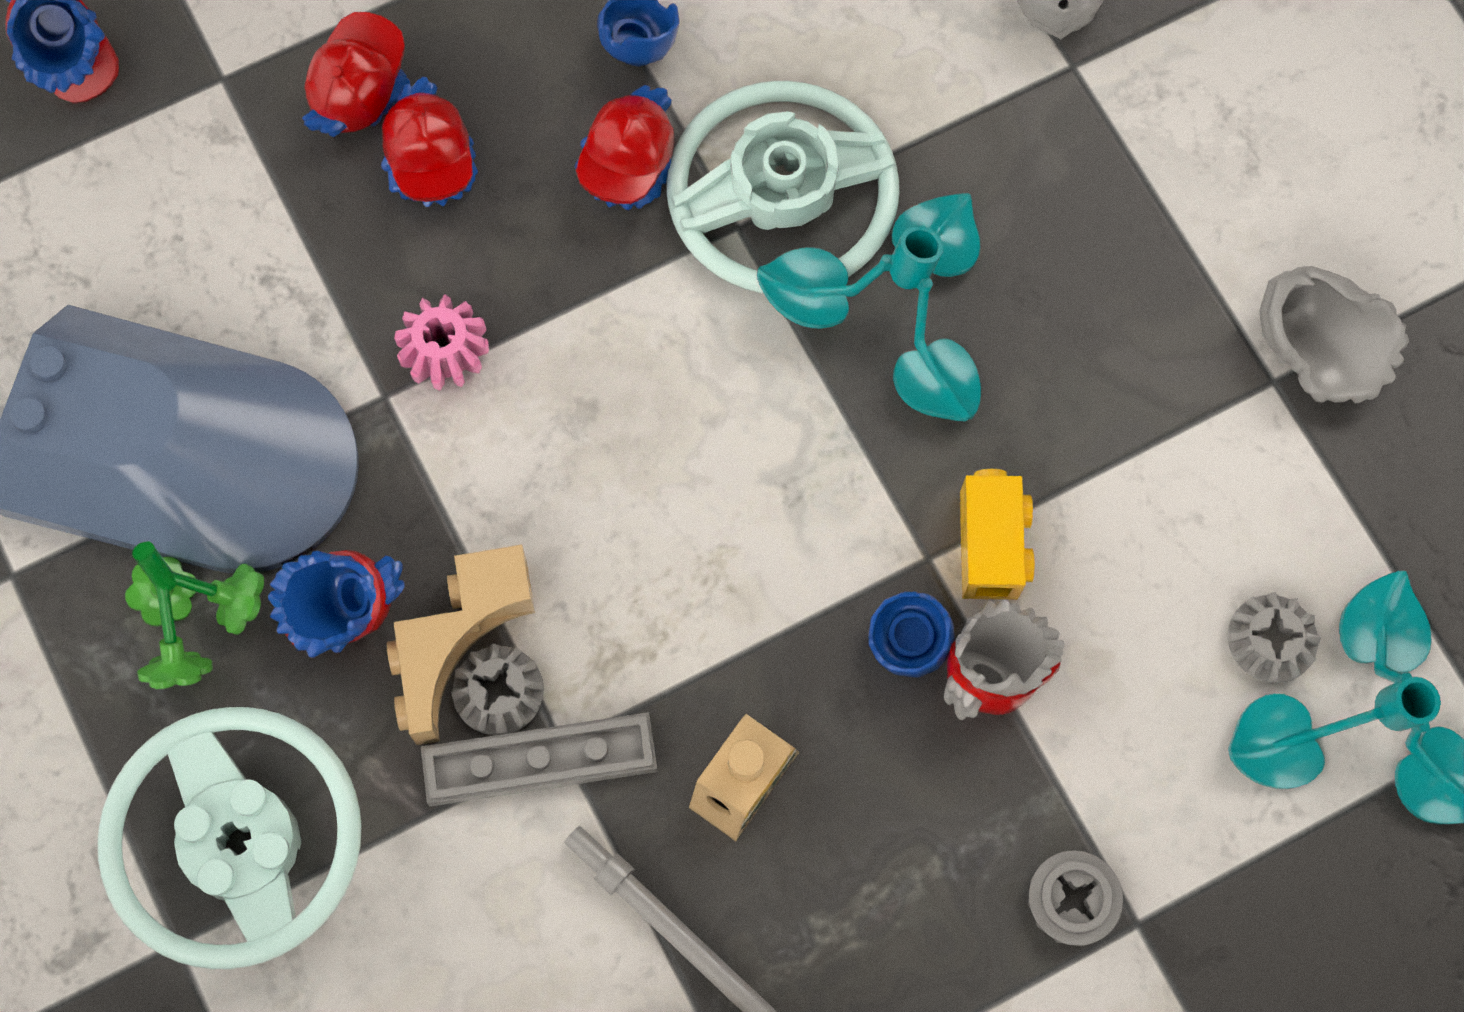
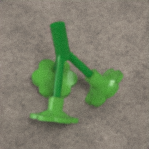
M149 541L141 542L136 545L132 552V556L138 565L132 570L133 584L127 589L125 600L131 609L141 611L142 619L146 624L150 626L162 625L164 639L159 642L161 656L151 659L148 665L141 667L137 672L138 679L141 682H149L150 687L154 689H165L174 685L186 686L195 684L201 680V675L212 671L213 664L211 659L201 657L198 652H184L182 638L176 637L174 621H181L189 616L192 610L190 599L198 592L207 595L208 601L219 604L216 614L218 624L225 626L228 633L238 635L244 630L247 621L254 620L259 613L261 607L259 595L264 587V577L261 573L255 572L252 566L241 564L233 576L227 578L225 582L214 580L212 583L196 579L191 573L184 572L181 563L177 559L162 557L153 543Z

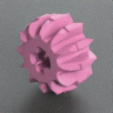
M444 294L439 302V307L432 308L430 302L422 298L419 303L422 313L417 315L404 311L402 319L406 329L398 330L395 333L394 339L396 344L402 348L397 354L399 363L404 368H411L412 379L418 384L431 376L434 389L440 391L445 384V379L452 377L454 383L462 387L465 383L462 372L467 370L480 374L482 365L478 356L486 355L489 352L488 340L482 337L486 332L485 322L480 317L472 318V307L466 301L453 309L451 298ZM445 338L448 345L440 348L436 341Z

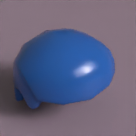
M608 0L597 19L599 38L604 49L615 59L638 67L662 60L675 43L680 24L676 4L672 3L668 8H665L658 0Z
M904 591L885 599L871 616L868 636L869 647L877 661L886 670L895 675L919 678L938 670L946 661L951 644L955 640L954 624L948 611L933 596L926 593Z

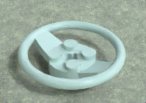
M768 81L747 85L719 97L707 105L688 124L671 156V165L667 174V200L671 218L679 236L688 250L702 265L733 285L763 293L757 280V270L728 258L714 247L703 233L750 216L757 227L765 230L775 227L802 226L830 209L836 189L878 179L877 205L869 227L861 239L848 252L838 258L846 267L848 277H850L875 255L891 230L898 209L899 176L892 150L885 136L874 121L857 105L845 97L820 86L795 81ZM771 102L801 103L830 113L854 131H828L820 124L817 128L808 121L796 119L795 113L788 111L766 114L750 122L744 128V134L736 143L731 159L724 161L688 187V176L692 159L703 139L724 119L745 108ZM784 165L787 172H793V174L780 175L775 172V168Z
M225 707L195 713L176 721L152 736L132 755L116 777L105 801L99 824L97 845L101 878L107 896L123 923L138 939L159 954L179 963L207 969H235L260 964L281 956L309 938L325 923L340 903L352 880L358 861L361 844L360 808L353 783L341 760L321 737L298 721L276 712L250 707ZM247 730L271 735L295 747L313 763L329 788L337 816L335 855L324 884L315 898L297 917L295 916L288 876L295 863L297 850H300L302 842L297 819L285 802L276 794L264 788L257 781L246 780L214 734L215 732ZM166 755L169 757L185 808L179 811L174 821L176 831L174 844L178 865L193 885L208 895L225 900L247 942L215 945L193 941L175 934L157 922L143 908L129 884L122 852L123 828L126 815L138 787L153 767ZM237 829L243 833H251V839L244 841L247 850L240 855L230 848L226 849V842L230 840V834Z

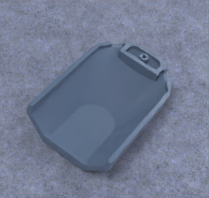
M69 304L32 334L0 418V515L132 550L139 543L149 541L153 543L162 557H173L179 562L225 573H234L241 564L252 566L255 572L273 570L282 567L283 562L298 556L310 547L315 549L334 531L342 520L354 495L358 478L359 459L357 442L345 411L331 392L306 372L276 360Z

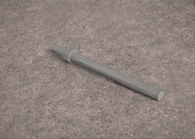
M578 826L567 837L564 843L596 873L594 880L610 895H613L615 892L618 893L742 1012H777L632 875L635 869L618 853L612 856L581 826Z

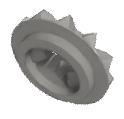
M1276 592L1258 597L1252 596L1236 610L1231 618L1228 628V644L1231 654L1237 664L1256 679L1271 683L1293 680L1302 675L1316 660L1315 656L1321 637L1317 635L1314 625L1315 615L1308 614L1299 605L1298 598L1288 599L1278 596ZM1274 617L1280 633L1288 634L1289 637H1295L1280 645L1276 659L1275 650L1272 649L1270 640L1262 639L1261 636H1252L1266 632L1270 628Z
M492 643L487 648L477 652H470L460 668L455 670L451 694L458 714L468 726L484 734L501 735L520 730L535 717L543 700L544 685L541 673L534 660L517 647L499 646ZM505 668H507L506 684L509 689L513 690L515 695L520 697L518 699L511 695L509 698L499 696L495 703H491L489 710H486L489 705L487 702L489 694L477 680L479 679L484 682L486 679L496 681L499 675H503Z
M1065 851L1051 856L1036 870L1030 880L1028 906L1036 921L1037 928L1052 937L1056 943L1082 947L1101 940L1113 930L1122 912L1123 893L1116 874L1099 857L1083 851ZM1058 877L1064 885L1068 884L1073 890L1081 886L1086 887L1090 883L1094 885V888L1088 892L1089 896L1083 901L1087 909L1086 913L1091 918V921L1085 913L1081 914L1076 908L1068 912L1064 910L1060 914L1055 911L1061 906L1060 902L1065 898V893L1061 888L1063 885L1058 880Z

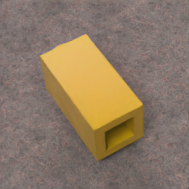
M982 469L976 471L974 476L966 475L960 490L962 599L1018 600L1026 582H1033L1035 570L1034 551L1032 548H1024V528H1031L1033 501L1031 495H1023L1022 476H1007V472L1001 469Z

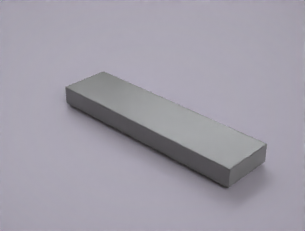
M649 712L421 747L426 799L429 807L658 772Z

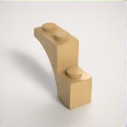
M522 544L454 556L457 574L447 576L448 590L452 608H462V611L394 622L396 640L387 642V654L392 675L401 674L404 693L403 696L394 698L396 718L399 730H409V735L416 745L439 742L438 725L442 696L454 668L469 648L482 636L499 625L520 616L535 613L528 564Z

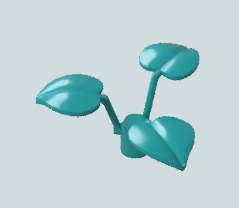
M970 193L934 198L903 212L896 220L892 229V243L895 247L893 254H884L875 267L852 285H847L848 272L844 264L832 253L819 248L794 249L782 254L774 261L758 267L757 280L770 304L787 319L809 328L823 329L842 323L849 312L846 297L858 295L885 271L890 272L893 281L899 287L904 289L917 288L919 295L914 345L917 351L905 352L898 358L893 372L895 388L906 404L923 414L955 421L973 419L981 401V385L977 368L971 356L962 346L950 339L936 340L928 347L925 342L929 292L933 286V282L930 279L932 273L944 277L964 274L971 270L979 257L980 237L973 216Z
M1393 572L1370 582L1360 589L1347 603L1339 622L1340 641L1347 656L1358 663H1374L1375 674L1394 683L1379 691L1375 699V709L1312 729L1310 713L1300 701L1285 694L1265 695L1250 703L1240 715L1228 747L1229 757L1235 767L1248 779L1274 789H1293L1313 781L1324 768V754L1316 739L1378 719L1385 727L1393 731H1404L1411 728L1405 745L1412 754L1402 758L1395 769V785L1401 802L1411 814L1425 822L1439 825L1464 824V739L1456 732L1444 727L1430 728L1428 722L1435 719L1440 711V695L1430 681L1422 677H1412L1409 671L1420 666L1430 653L1432 644L1430 624L1425 611L1413 592L1407 572Z

